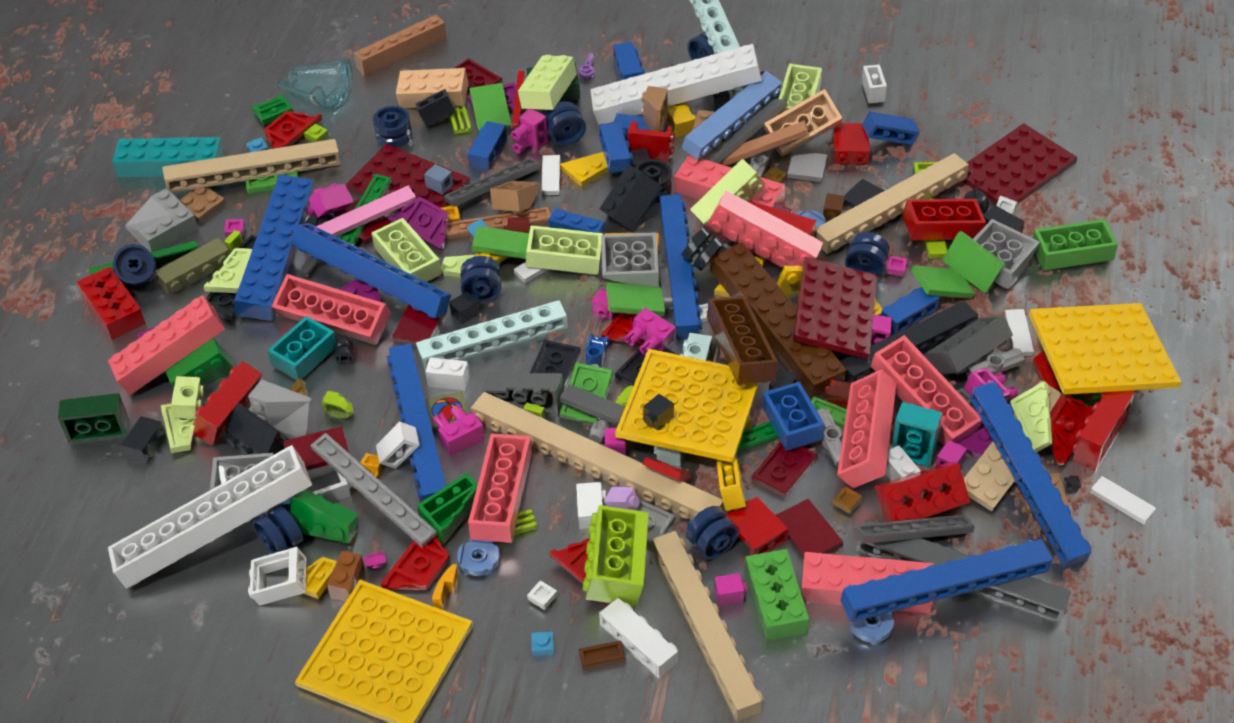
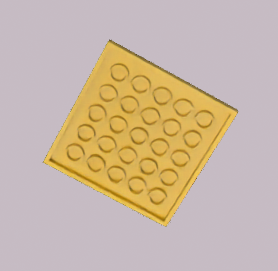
M1142 303L1030 309L1029 317L1063 394L1180 388L1181 380Z
M648 349L616 429L615 437L733 463L760 383L737 385L729 365ZM661 394L674 403V417L657 430L643 421V406L656 395Z
M359 580L295 680V684L297 687L389 723H417L471 631L473 621Z

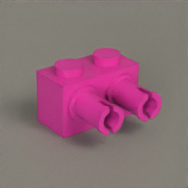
M533 109L523 113L519 117L520 126L511 132L512 138L518 141L512 145L513 150L517 154H520L527 147L538 151L548 143L546 116Z
M335 183L326 189L321 187L313 191L314 194L309 198L311 205L306 208V213L309 216L316 214L317 217L345 210L354 201L345 183L340 185Z
M645 307L634 318L633 328L624 337V340L627 344L632 341L629 344L630 346H633L640 338L646 341L640 346L642 354L646 350L648 352V349L654 350L655 348L663 352L674 341L676 327Z
M986 367L973 371L964 386L967 393L971 395L973 388L995 381L998 388L1002 389L1006 402L1018 396V389L1012 385L1005 388L1003 385L1006 381L1005 376L1002 375L1003 373L999 372L993 375Z
M456 405L457 409L454 406L450 411L456 421L449 423L442 413L439 414L441 420L438 415L433 419V422L439 428L441 445L450 457L485 440L482 423L473 412L467 415L460 405Z

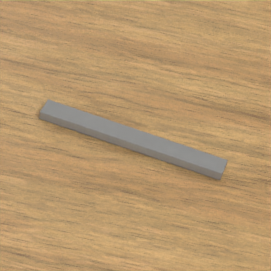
M325 433L310 445L316 454L422 548L437 535V531L328 434Z

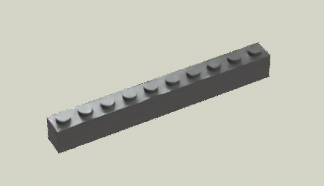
M866 520L864 524H874L878 522ZM857 538L856 551L880 559L934 563L933 565L943 564L949 560L964 559L969 556L958 550H952L921 538L861 544ZM1032 577L972 591L1059 623L1063 619L1071 595V591L1064 587L1055 586Z

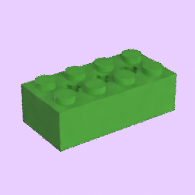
M1105 219L1034 229L1033 239L1040 242L1035 254L1043 271L1111 261L1115 258L1118 246Z
M787 549L746 556L745 572L765 640L771 641L808 634L809 617Z

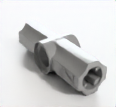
M774 149L751 157L750 167L760 177L766 173V167Z
M1015 348L1001 354L991 353L986 360L966 367L967 379L973 371L985 367L995 375L1022 365L1025 362L1023 352L1020 348Z
M819 409L817 413L824 423L822 445L829 451L835 465L839 466L843 439L841 436L842 431L835 424L828 409Z

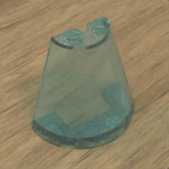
M350 59L295 66L289 72L288 79L282 78L277 83L280 91H284L326 111L337 110L344 105L350 95V80H353L352 65Z

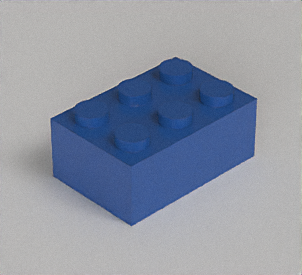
M800 382L763 392L762 408L786 451L823 440L824 423Z

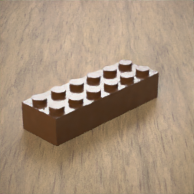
M746 297L708 299L707 320L737 385L776 381L778 361Z

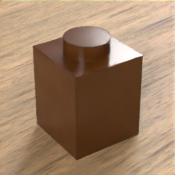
M827 193L823 208V216L826 221H830L843 214L845 196Z

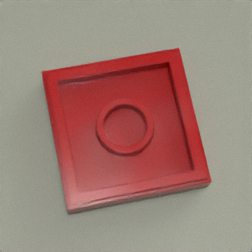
M646 457L643 461V465L677 480L691 482L693 477L691 473L658 459Z

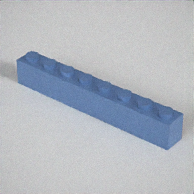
M768 71L764 72L761 75L762 81L748 85L686 135L681 148L696 160L706 156L713 147L716 148L720 144L722 139H727L733 130H738L743 122L746 123L753 114H757L762 106H767L773 97L777 98L781 92L782 82Z

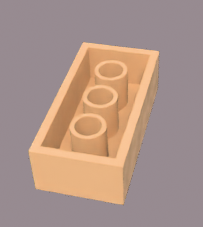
M465 68L400 71L396 90L399 106L402 108H416L415 103L443 89H446L454 106H465L469 84Z
M824 89L764 123V129L769 134L805 121L808 131L807 136L775 147L780 156L783 157L841 124L842 117Z

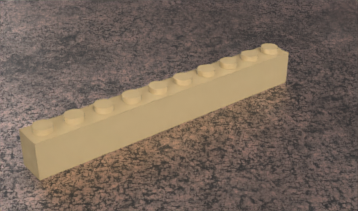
M331 139L164 166L162 169L166 188L172 193L274 176L285 172L286 174L294 173L293 171L295 170L300 172L340 165L336 141Z
M954 153L816 228V239L823 242L821 249L826 254L835 251L841 246L850 243L853 236L869 232L903 213L907 200L929 199L941 191L950 188L952 185L967 178L969 165Z
M676 531L653 538V553L736 721L761 713L762 703H764L760 690L756 691L754 678L751 672L747 673L744 658L741 654L738 655L735 640L733 637H729L725 621L720 620L716 603L711 602L709 589L707 586H703L700 571L695 570L693 558L690 553L687 554L683 538H679Z

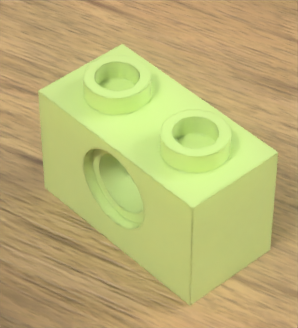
M176 376L171 403L172 418L196 419L197 416L195 414L202 405V401L199 399L204 395V386L200 385L199 377Z

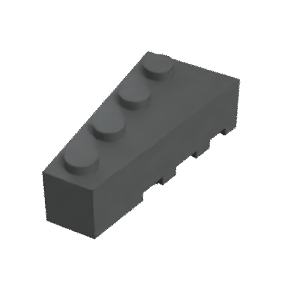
M489 373L482 393L486 392L521 409L524 408L526 403L536 404L545 408V414L559 416L563 405L559 399L560 395L564 392L562 373Z

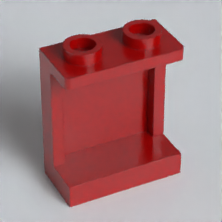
M631 121L628 130L629 153L633 150L647 148L650 159L669 163L671 156H674L675 146H672L675 139V133H672V126H668L666 132L638 129V122Z
M841 123L833 128L834 164L869 163V138L862 126L863 123Z
M758 497L745 501L746 507H742L739 510H731L726 514L738 526V536L750 548V556L770 552L788 541V528Z

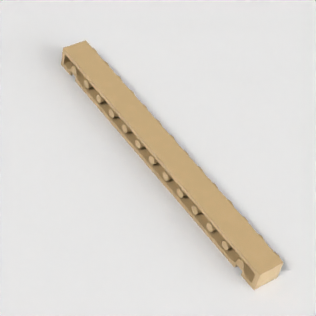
M483 392L471 407V412L476 415L479 421L493 431L505 435L530 436L531 447L541 451L543 454L555 457L560 462L568 463L578 470L591 474L595 478L605 480L612 486L633 487L637 496L647 502L661 506L664 510H670L684 519L692 520L700 511L711 506H719L724 511L722 499L649 468L641 462L486 392Z

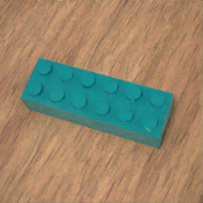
M220 137L125 138L118 140L112 163L117 177L164 176L162 169L164 166L223 157L224 150Z

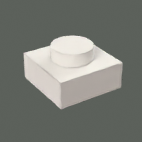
M1000 196L996 206L1013 215L1018 202Z
M539 581L527 597L530 602L545 610L558 594L557 590Z

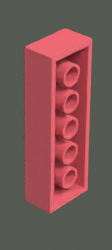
M688 155L674 175V192L700 200L732 168L702 158L696 160L691 155ZM760 177L765 186L750 201L779 209L785 201V184Z
M726 190L707 222V225L714 229V232L737 244L743 242L748 250L782 268L784 266H802L805 257L816 259L823 244L818 239Z
M288 274L271 306L279 316L299 322L305 316H308L333 330L334 333L373 345L378 344L391 315V311L385 303Z
M202 295L194 299L183 309L178 310L167 320L162 321L151 331L146 332L141 338L130 343L125 349L114 354L108 362L116 381L131 395L224 331L225 327L214 307Z
M905 335L874 354L871 367L875 372L882 369L897 383L895 393L903 402L942 412L938 440L943 446H945L948 440L958 443L978 431L982 422L978 413Z
M882 369L851 383L837 476L852 488L885 475L897 383Z
M490 435L468 521L470 540L512 543L532 455L530 436Z
M805 552L801 595L804 602L842 605L840 600L843 588L849 585H859L869 580H879L889 575H899L909 570L923 569L934 563ZM932 602L898 611L930 613Z

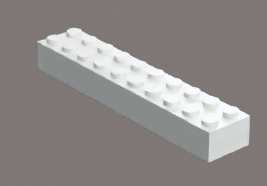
M753 44L745 45L591 89L593 112L598 125L614 122L617 113L635 116L642 114V107L644 105L641 102L642 93L646 92L648 86L667 88L668 106L762 81Z
M291 445L109 546L108 551L113 573L127 589L148 576L157 573L164 567L175 563L189 553H193L207 543L213 542L216 538L232 531L241 524L250 521L259 514L268 511L275 505L286 501L293 495L304 491L312 483L303 460Z

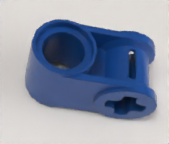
M593 334L589 335L586 347V365L598 364L600 368L602 367L609 348V336L604 338L594 336Z

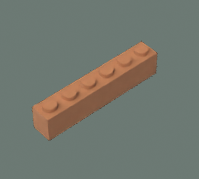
M434 15L354 52L356 68L366 76L447 38L445 22L437 15Z

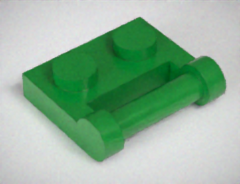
M279 94L276 98L261 104L251 105L254 115L259 118L263 125L275 121L286 111H293V107L283 94Z

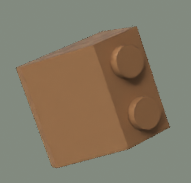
M648 86L646 92L642 93L641 102L644 103L642 107L644 123L650 130L662 132L668 117V89Z
M510 181L490 188L492 209L500 210L501 213L513 211L514 214L523 213L525 209L531 207L540 183Z

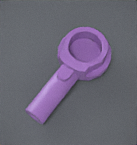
M591 53L588 54L585 65L578 69L580 77L585 80L591 79L595 73L592 67L594 55Z

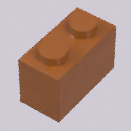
M341 551L327 584L331 599L346 602L358 581L361 580L365 570L361 554Z

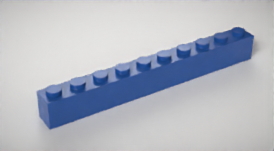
M681 194L661 195L660 211L672 293L674 326L676 327L675 334L676 339H685L689 337V333L699 334V330H702V320L698 318L700 316V305H696V302H698V291H694L697 288L696 278H692L695 275L694 264H690V262H693V259L688 261L681 255L690 239H687L689 237V226H685V224H688L687 213L684 214L686 212V203L682 201Z
M310 223L297 225L292 245L299 248V251L313 255V258L327 262V265L341 269L342 273L350 274L356 280L364 281L370 287L382 290L385 295L398 298L399 302L407 303L413 309L427 313V316L431 318L446 315L452 294Z
M410 343L389 348L390 356L386 357L388 366L393 367V370H390L392 381H396V384H393L395 396L399 395L400 397L396 398L398 410H403L402 413H399L401 422L416 428L419 446L412 452L413 457H410L412 469L417 471L413 475L415 484H420V488H417L419 500L424 501L446 485Z
M995 381L973 388L970 400L1063 568L1066 569L1087 561L1091 554V546L1083 538L1079 524L1074 522L1071 517L1069 507L1062 501L1059 489L1054 487L1050 473L1044 469L1039 454L1033 450L1030 438L1024 434L1022 424L1019 420H1016L1011 405L1007 404L1002 389L998 388Z
M1042 539L1036 541L1029 540L1024 544L1009 545L1004 549L989 550L984 554L969 555L964 559L949 560L943 564L929 565L923 569H913L903 574H893L883 579H873L859 585H849L843 588L840 601L850 622L1046 573L1051 567L1053 558Z

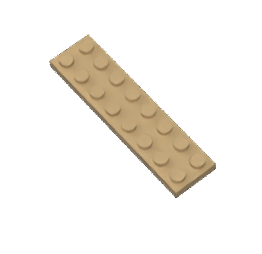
M1048 385L1049 407L1051 411L1060 395L1064 394ZM994 442L989 445L964 477L968 496L991 512L1015 482Z

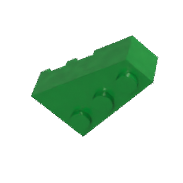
M212 338L167 369L166 373L173 386H175L176 376L199 377L200 385H204L229 376L235 363L225 349Z
M468 473L417 505L418 515L437 531L435 537L438 538L442 545L446 543L472 510L478 484Z
M307 489L291 497V516L302 534L348 544L358 532V514L336 502L333 504L325 500L323 495L319 493L316 495Z

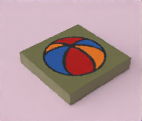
M463 391L425 399L433 432L439 431L433 419L438 415L441 420L440 413L445 415L449 423L456 421L450 413L454 406L457 409L456 405H460L468 415Z

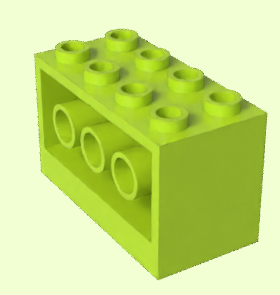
M603 505L598 506L597 513L593 512L588 529V536H590L586 549L588 560L586 559L584 572H586V578H584L583 591H586L585 600L612 603L619 598L630 606H637L644 586L649 512Z

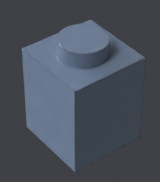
M436 164L424 174L426 187L442 195L454 185L452 172Z

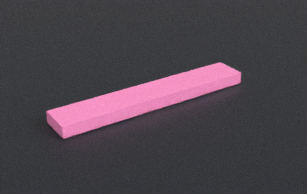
M406 186L316 227L337 237L412 203L416 196L410 187Z

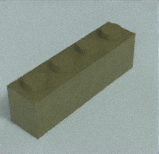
M216 238L156 270L155 274L158 283L170 296L222 268L223 262L230 255V252L222 241Z

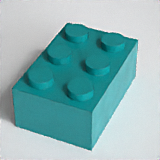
M305 316L267 350L271 365L295 380H302L334 350L336 337L333 330Z
M902 402L895 422L892 448L899 445L915 465L930 468L937 449L942 412Z

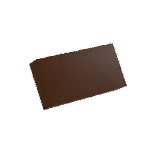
M621 640L578 649L583 671L626 663Z

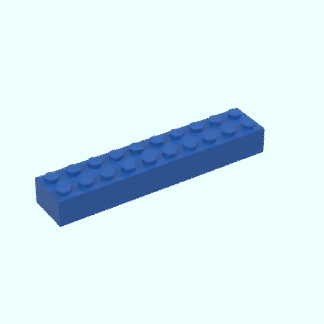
M279 174L234 300L236 316L267 321L273 320L275 310L271 306L289 272L297 248L292 245L297 225L305 224L308 215L306 208L311 205L309 198L314 194L313 179Z

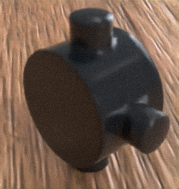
M1071 475L1064 479L1068 490L1080 489L1082 486L1079 484L1078 476Z

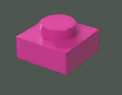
M244 219L226 220L225 237L230 236L234 230L241 232L243 236L245 228Z
M889 256L886 274L904 277L907 258Z
M385 551L364 555L365 567L370 566L371 569L382 567L383 563H386Z

